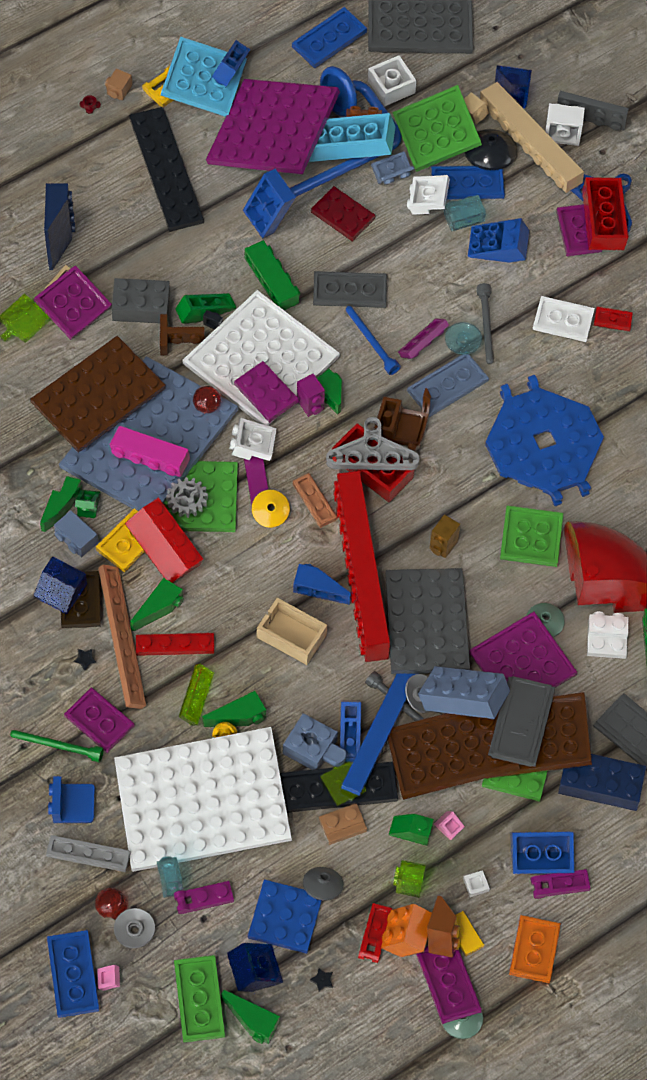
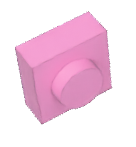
M111 965L98 969V989L104 991L120 987L119 966Z

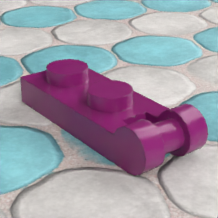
M587 869L576 870L574 873H553L530 878L531 885H534L533 896L535 899L590 891ZM547 883L548 888H542V884Z
M229 881L186 891L180 890L174 893V899L178 902V914L234 902ZM191 898L192 903L187 904L185 899Z

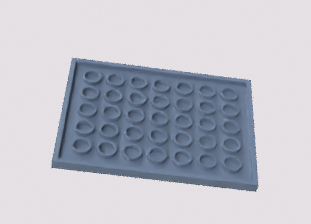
M147 356L143 362L166 385V389L78 453L72 447L59 463L61 469L128 507L135 508L137 511H140L158 497L165 504L166 495H168L167 489L171 488V483L178 484L177 479L181 481L185 479L191 468L196 465L238 411L237 405ZM122 426L189 449L190 461L182 476H170L164 471L153 470L141 463L135 464L129 459L118 458L112 454L110 442L118 427Z

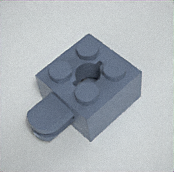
M304 713L283 744V754L311 770L320 769L324 761L334 767H341L346 760V751L335 745L338 732Z

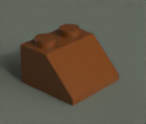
M437 896L427 926L428 950L432 954L453 958L455 950H459L461 939L458 938L460 926L457 925L456 915L442 896Z

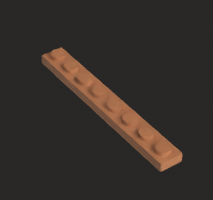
M102 565L98 569L126 707L143 709L146 706L119 568Z

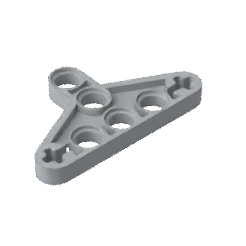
M369 417L364 423V436L330 450L326 455V464L331 469L414 470L419 465V455L406 447L381 437L380 420L376 417ZM370 423H374L378 428L370 430L367 426ZM375 440L378 444L375 447H371L367 442ZM400 455L403 456L402 463H400ZM351 456H356L359 461L351 463L348 459ZM374 456L378 461L372 464L367 459ZM333 457H336V462H333ZM388 457H395L397 462L390 464L386 459ZM412 458L413 463H409L408 459Z

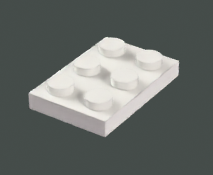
M541 296L533 330L586 342L595 308Z

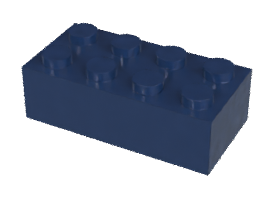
M591 754L592 765L563 768L558 794L637 811L646 766Z

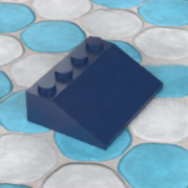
M46 183L44 233L49 270L55 268L72 241V233L76 232L72 191H69L68 183Z

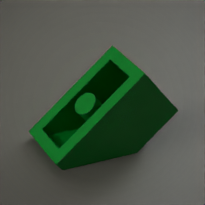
M328 369L317 379L325 390L324 402L336 414H339L341 412L342 379L339 374L333 373Z
M417 814L394 816L389 836L428 846L434 819Z

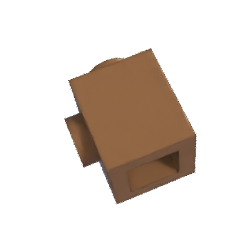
M115 69L111 77L109 76L105 82L107 95L123 101L132 87V75Z

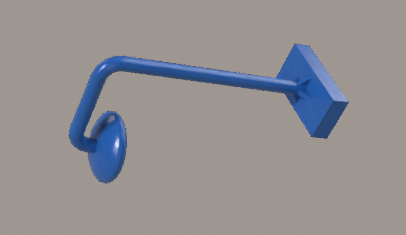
M334 66L327 67L322 72L320 86L338 87L340 91L332 109L335 114L346 117V110L350 109L351 106H357L356 91L366 98L371 107H377L379 110H382V114L388 113L373 90L364 82L352 81L343 70ZM394 120L395 134L392 151L400 145L402 135ZM380 156L351 158L291 188L287 186L275 168L262 176L243 211L263 239L274 234L297 196Z

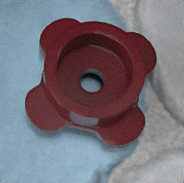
M87 95L79 105L86 110V113L91 114L96 108H100L101 103L97 101L96 97Z

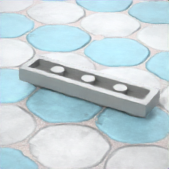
M51 835L46 856L126 872L130 851Z

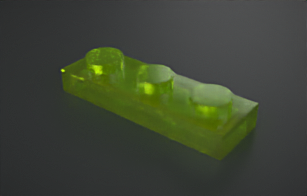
M196 664L178 716L192 726L198 725L214 672L202 664Z

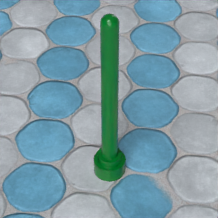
M17 730L10 732L12 738L86 755L94 762L100 763L103 757L104 748L95 745L94 747L87 748Z

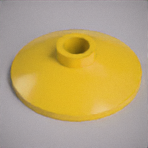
M262 491L253 500L252 515L264 527L273 528L280 526L289 515V502L279 491ZM272 504L274 505L275 509L273 511L268 510L267 506Z

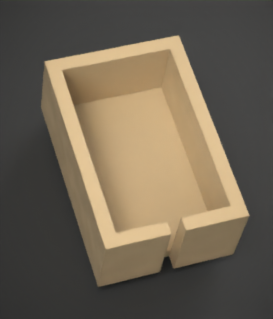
M276 598L268 610V615L264 616L257 627L258 639L305 665H308L327 636V624L279 598Z

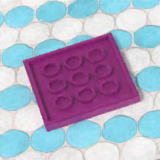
M535 612L523 617L469 650V654L482 672L504 674L506 681H508L509 677L514 676L552 685V687L556 688L577 675L576 669Z

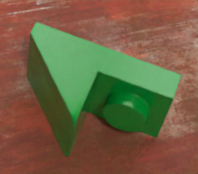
M81 489L75 500L77 516L86 518L96 517L100 491Z

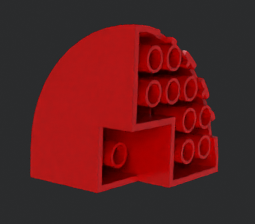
M582 521L566 522L564 536L570 580L575 581L578 605L612 603L614 613L637 612L647 609V552L626 535L604 525Z

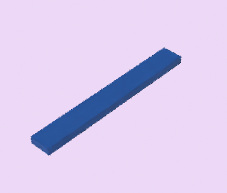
M396 674L342 783L341 789L360 796L407 700L405 693L406 683L415 674Z

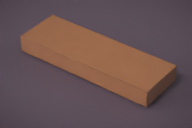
M310 473L293 480V486L320 528L337 520V516Z

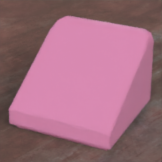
M453 811L445 812L434 823L436 828L449 840H452L465 827Z

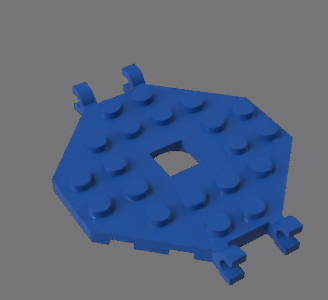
M535 375L528 377L529 382H527V386L530 391L514 397L511 395L509 385H502L500 387L502 390L500 395L504 403L485 443L499 475L515 479L518 483L530 488L535 487L543 490V493L550 495L555 507L562 504L563 496L560 491L578 486L582 497L588 496L590 494L588 490H591V487L585 480L604 439L589 406L539 388ZM543 432L551 433L556 444L540 450L534 435Z

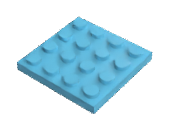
M180 37L161 91V96L226 117V115H229L247 58L244 59L228 85L224 86L217 83L212 78V75L227 52Z

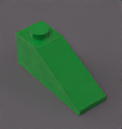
M230 293L184 295L175 310L181 323H198L203 321V314L206 310L221 315L233 311L237 307Z
M163 578L131 619V630L136 631L172 613L176 607H180L184 600L183 589Z
M253 691L202 716L203 726L215 727L220 722H229L235 727L257 725L266 718V708L256 691Z
M223 990L222 1000L249 1035L252 1036V1039L261 1044L264 1042L269 1044L280 1023V1016Z

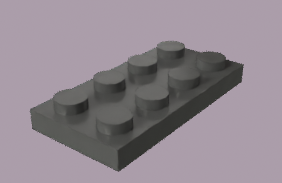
M564 91L559 92L557 104L585 108L583 122L588 121L598 126L604 125L614 130L624 131L629 108Z

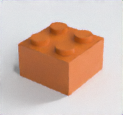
M416 904L391 910L387 918L386 931L382 936L381 948L399 957L424 952L427 941V926L432 912Z

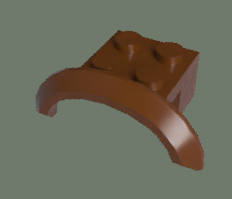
M425 388L423 394L422 412L402 408V400L383 397L377 416L381 422V437L397 444L406 445L408 449L414 452L419 449L426 430L431 405V395L427 388Z

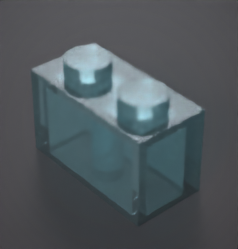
M479 195L468 196L465 199L451 201L446 204L444 217L452 232L485 222L486 211Z
M166 856L161 858L160 861H156L163 898L174 896L176 891L183 890L177 857Z

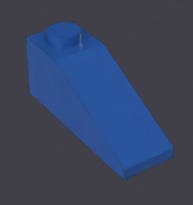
M236 40L217 67L212 78L217 83L227 86L250 49Z
M311 564L298 565L293 584L294 593L350 605L351 593L319 568Z
M341 700L340 747L346 751L345 762H353L360 749L361 701Z

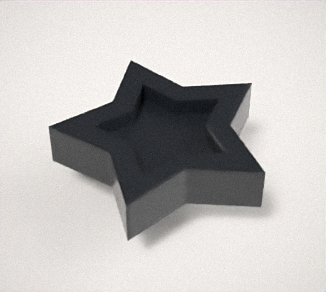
M78 649V657L74 662L81 664L84 671L89 664L96 663L92 657V649L87 651Z
M319 968L317 975L310 979L311 982L317 985L318 992L324 988H333L330 981L333 972L325 973Z

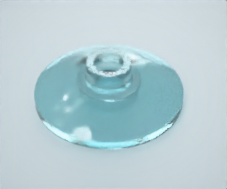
M460 322L448 328L445 334V342L448 348L457 354H470L480 347L482 335L476 326Z

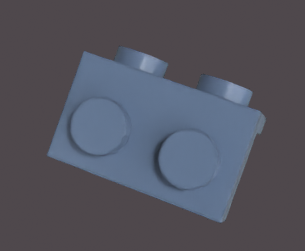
M405 151L371 164L378 184L384 182L385 185L394 182V178L399 176L401 179L410 176V172L414 170V167L409 164Z

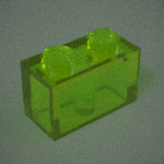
M401 860L400 867L396 866L393 885L396 886V893L420 898L426 865Z

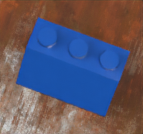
M510 832L513 874L574 873L573 832Z

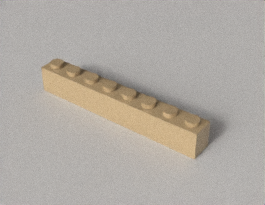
M498 82L480 91V99L485 102L491 117L501 124L503 130L507 131L513 140L522 146L524 152L529 154L534 162L544 169L546 175L551 177L559 188H562L567 193L583 183L584 171Z

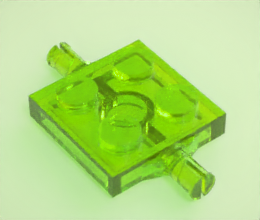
M24 293L0 315V322L7 328L0 337L3 341H6L10 336L14 335L26 343L51 318L35 301L31 300Z

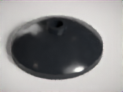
M484 129L477 131L482 145L464 152L468 161L474 166L485 170H499L506 168L514 162L517 156V145L511 136L500 130Z

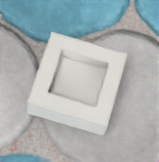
M483 870L463 876L470 897L489 892L490 888Z

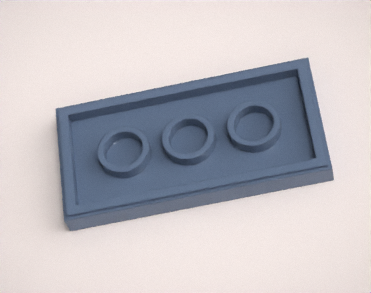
M465 352L408 387L407 392L422 409L425 388L428 389L431 395L429 417L488 382L489 377L468 352Z

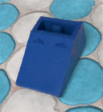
M522 218L472 226L468 257L508 263L526 260L530 230Z

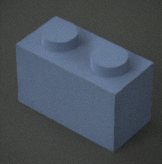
M71 510L54 524L56 538L60 542L64 541L68 545L69 550L73 554L77 553L81 558L98 544L97 534Z

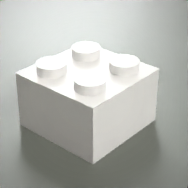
M399 55L368 68V82L384 106L415 94L416 79Z
M549 103L545 132L556 143L579 146L585 108Z

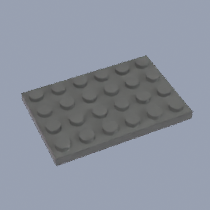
M368 0V51L472 54V0Z
M463 569L386 570L391 674L431 673L434 666L470 670Z

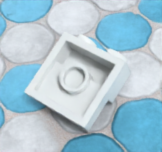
M448 175L413 177V183L410 184V199L407 200V207L412 215L430 214V210L445 209L450 181Z
M240 418L238 425L235 424L232 430V435L235 436V439H231L229 449H232V455L250 460L251 456L270 461L277 428Z
M600 611L590 614L588 619L587 656L626 659L628 617H624L622 613H614L612 616H607Z

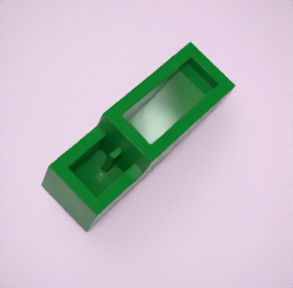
M66 476L61 491H52L40 521L41 531L46 532L72 508L82 489L80 479Z

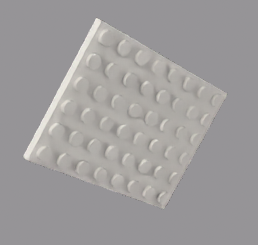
M271 727L114 757L132 872L292 841Z

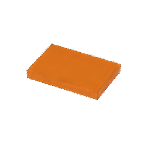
M520 915L509 975L550 983L561 923Z

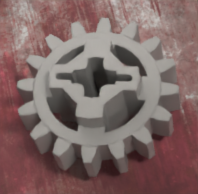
M185 477L184 481L177 479L178 484L171 483V488L167 489L166 501H168V508H172V513L178 511L179 517L186 514V517L189 518L191 513L197 516V510L203 512V506H207L208 493H206V487H202L201 481L195 483V478L188 481V478Z

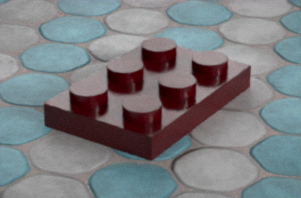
M335 186L311 208L312 214L352 242L375 220L374 213Z

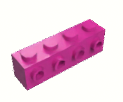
M122 426L118 427L110 442L111 452L116 457L129 459L135 464L141 463L153 470L164 471L170 476L181 477L190 461L189 449Z

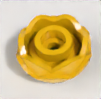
M220 722L214 727L212 737L237 734V729L229 722Z

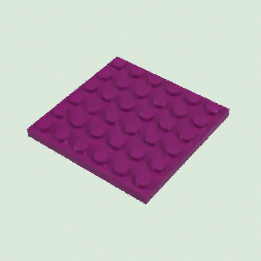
M244 79L232 103L229 115H226L206 158L207 164L266 171L276 168L278 172L303 174L339 96V88Z

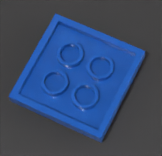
M264 880L248 933V939L307 954L322 900L311 897L304 889Z

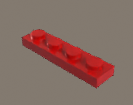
M214 633L136 635V656L214 654Z

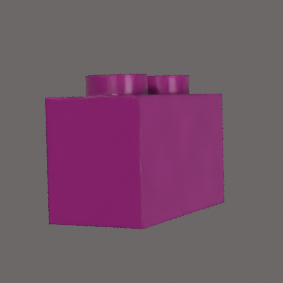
M314 374L297 381L299 405L308 417L313 414H319L324 409V388Z

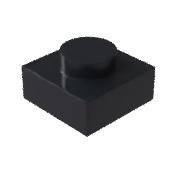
M206 310L203 314V325L213 330L223 322V317L216 312Z

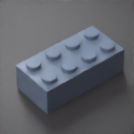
M434 666L418 695L425 711L495 719L510 689L504 674Z

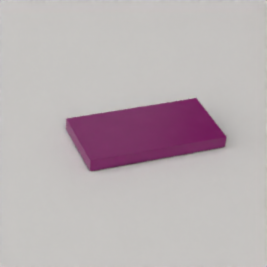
M428 946L424 948V952L416 953L442 1024L481 1013V1006L459 950H455L453 958L429 953Z

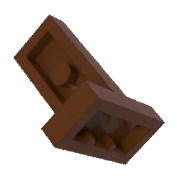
M160 314V356H168V343L198 344L205 339L204 327H168V315Z

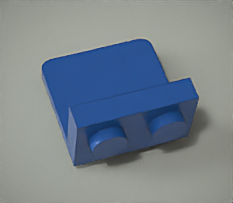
M53 776V784H49V796H52V802L48 803V814L52 815L53 823H92L94 821V785L62 784L61 776Z

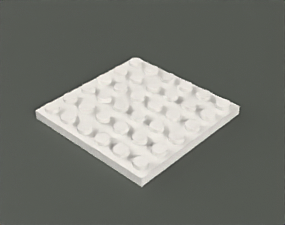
M256 290L183 359V364L256 422L269 426L274 420L269 423L234 385V381L264 361L297 396V381L311 374L318 378L340 357V353Z

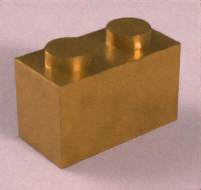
M445 514L431 532L430 549L435 555L444 558L448 556L458 542L460 523Z

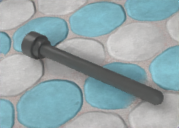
M482 283L477 285L476 289L482 306L486 363L492 364L493 349L488 301L491 295V285Z
M376 671L372 672L365 681L370 688L379 689L386 696L389 688L383 683L381 676ZM405 702L402 710L414 721L424 719Z

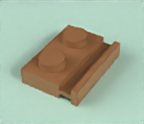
M357 804L319 816V821L329 841V845L367 832V827Z

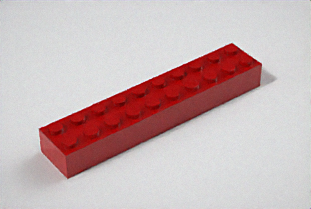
M360 471L338 473L337 481H334L333 497L334 502H337L336 515L340 520L339 532L343 538L342 550L346 556L344 558L345 568L348 569V585L351 586L352 591L350 592L351 603H354L353 615L354 620L357 621V638H360V655H364L365 662L387 660L390 641Z

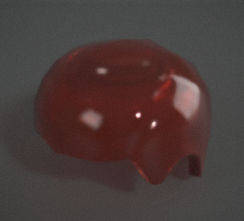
M209 385L198 388L193 395V404L196 410L204 414L213 413L221 404V396L218 390Z
M108 887L98 893L95 899V908L102 917L116 920L122 912L127 910L128 900L119 889Z

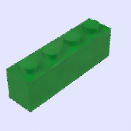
M262 240L245 248L244 259L272 302L283 310L299 304L300 291L297 286H293L291 283V277L288 272H284L282 269L281 261L274 257L271 246H267L265 241Z

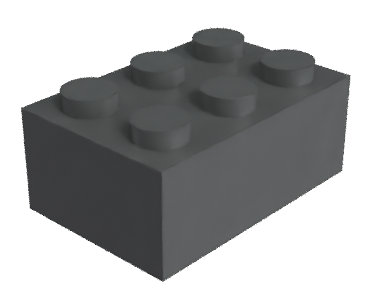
M114 278L111 309L112 321L160 323V314L168 315L170 281Z

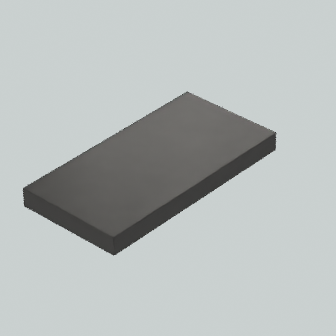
M314 271V306L386 308L387 274Z

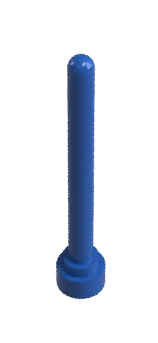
M347 306L346 312L381 357L386 372L389 375L398 372L401 366L397 360L387 355L351 306Z

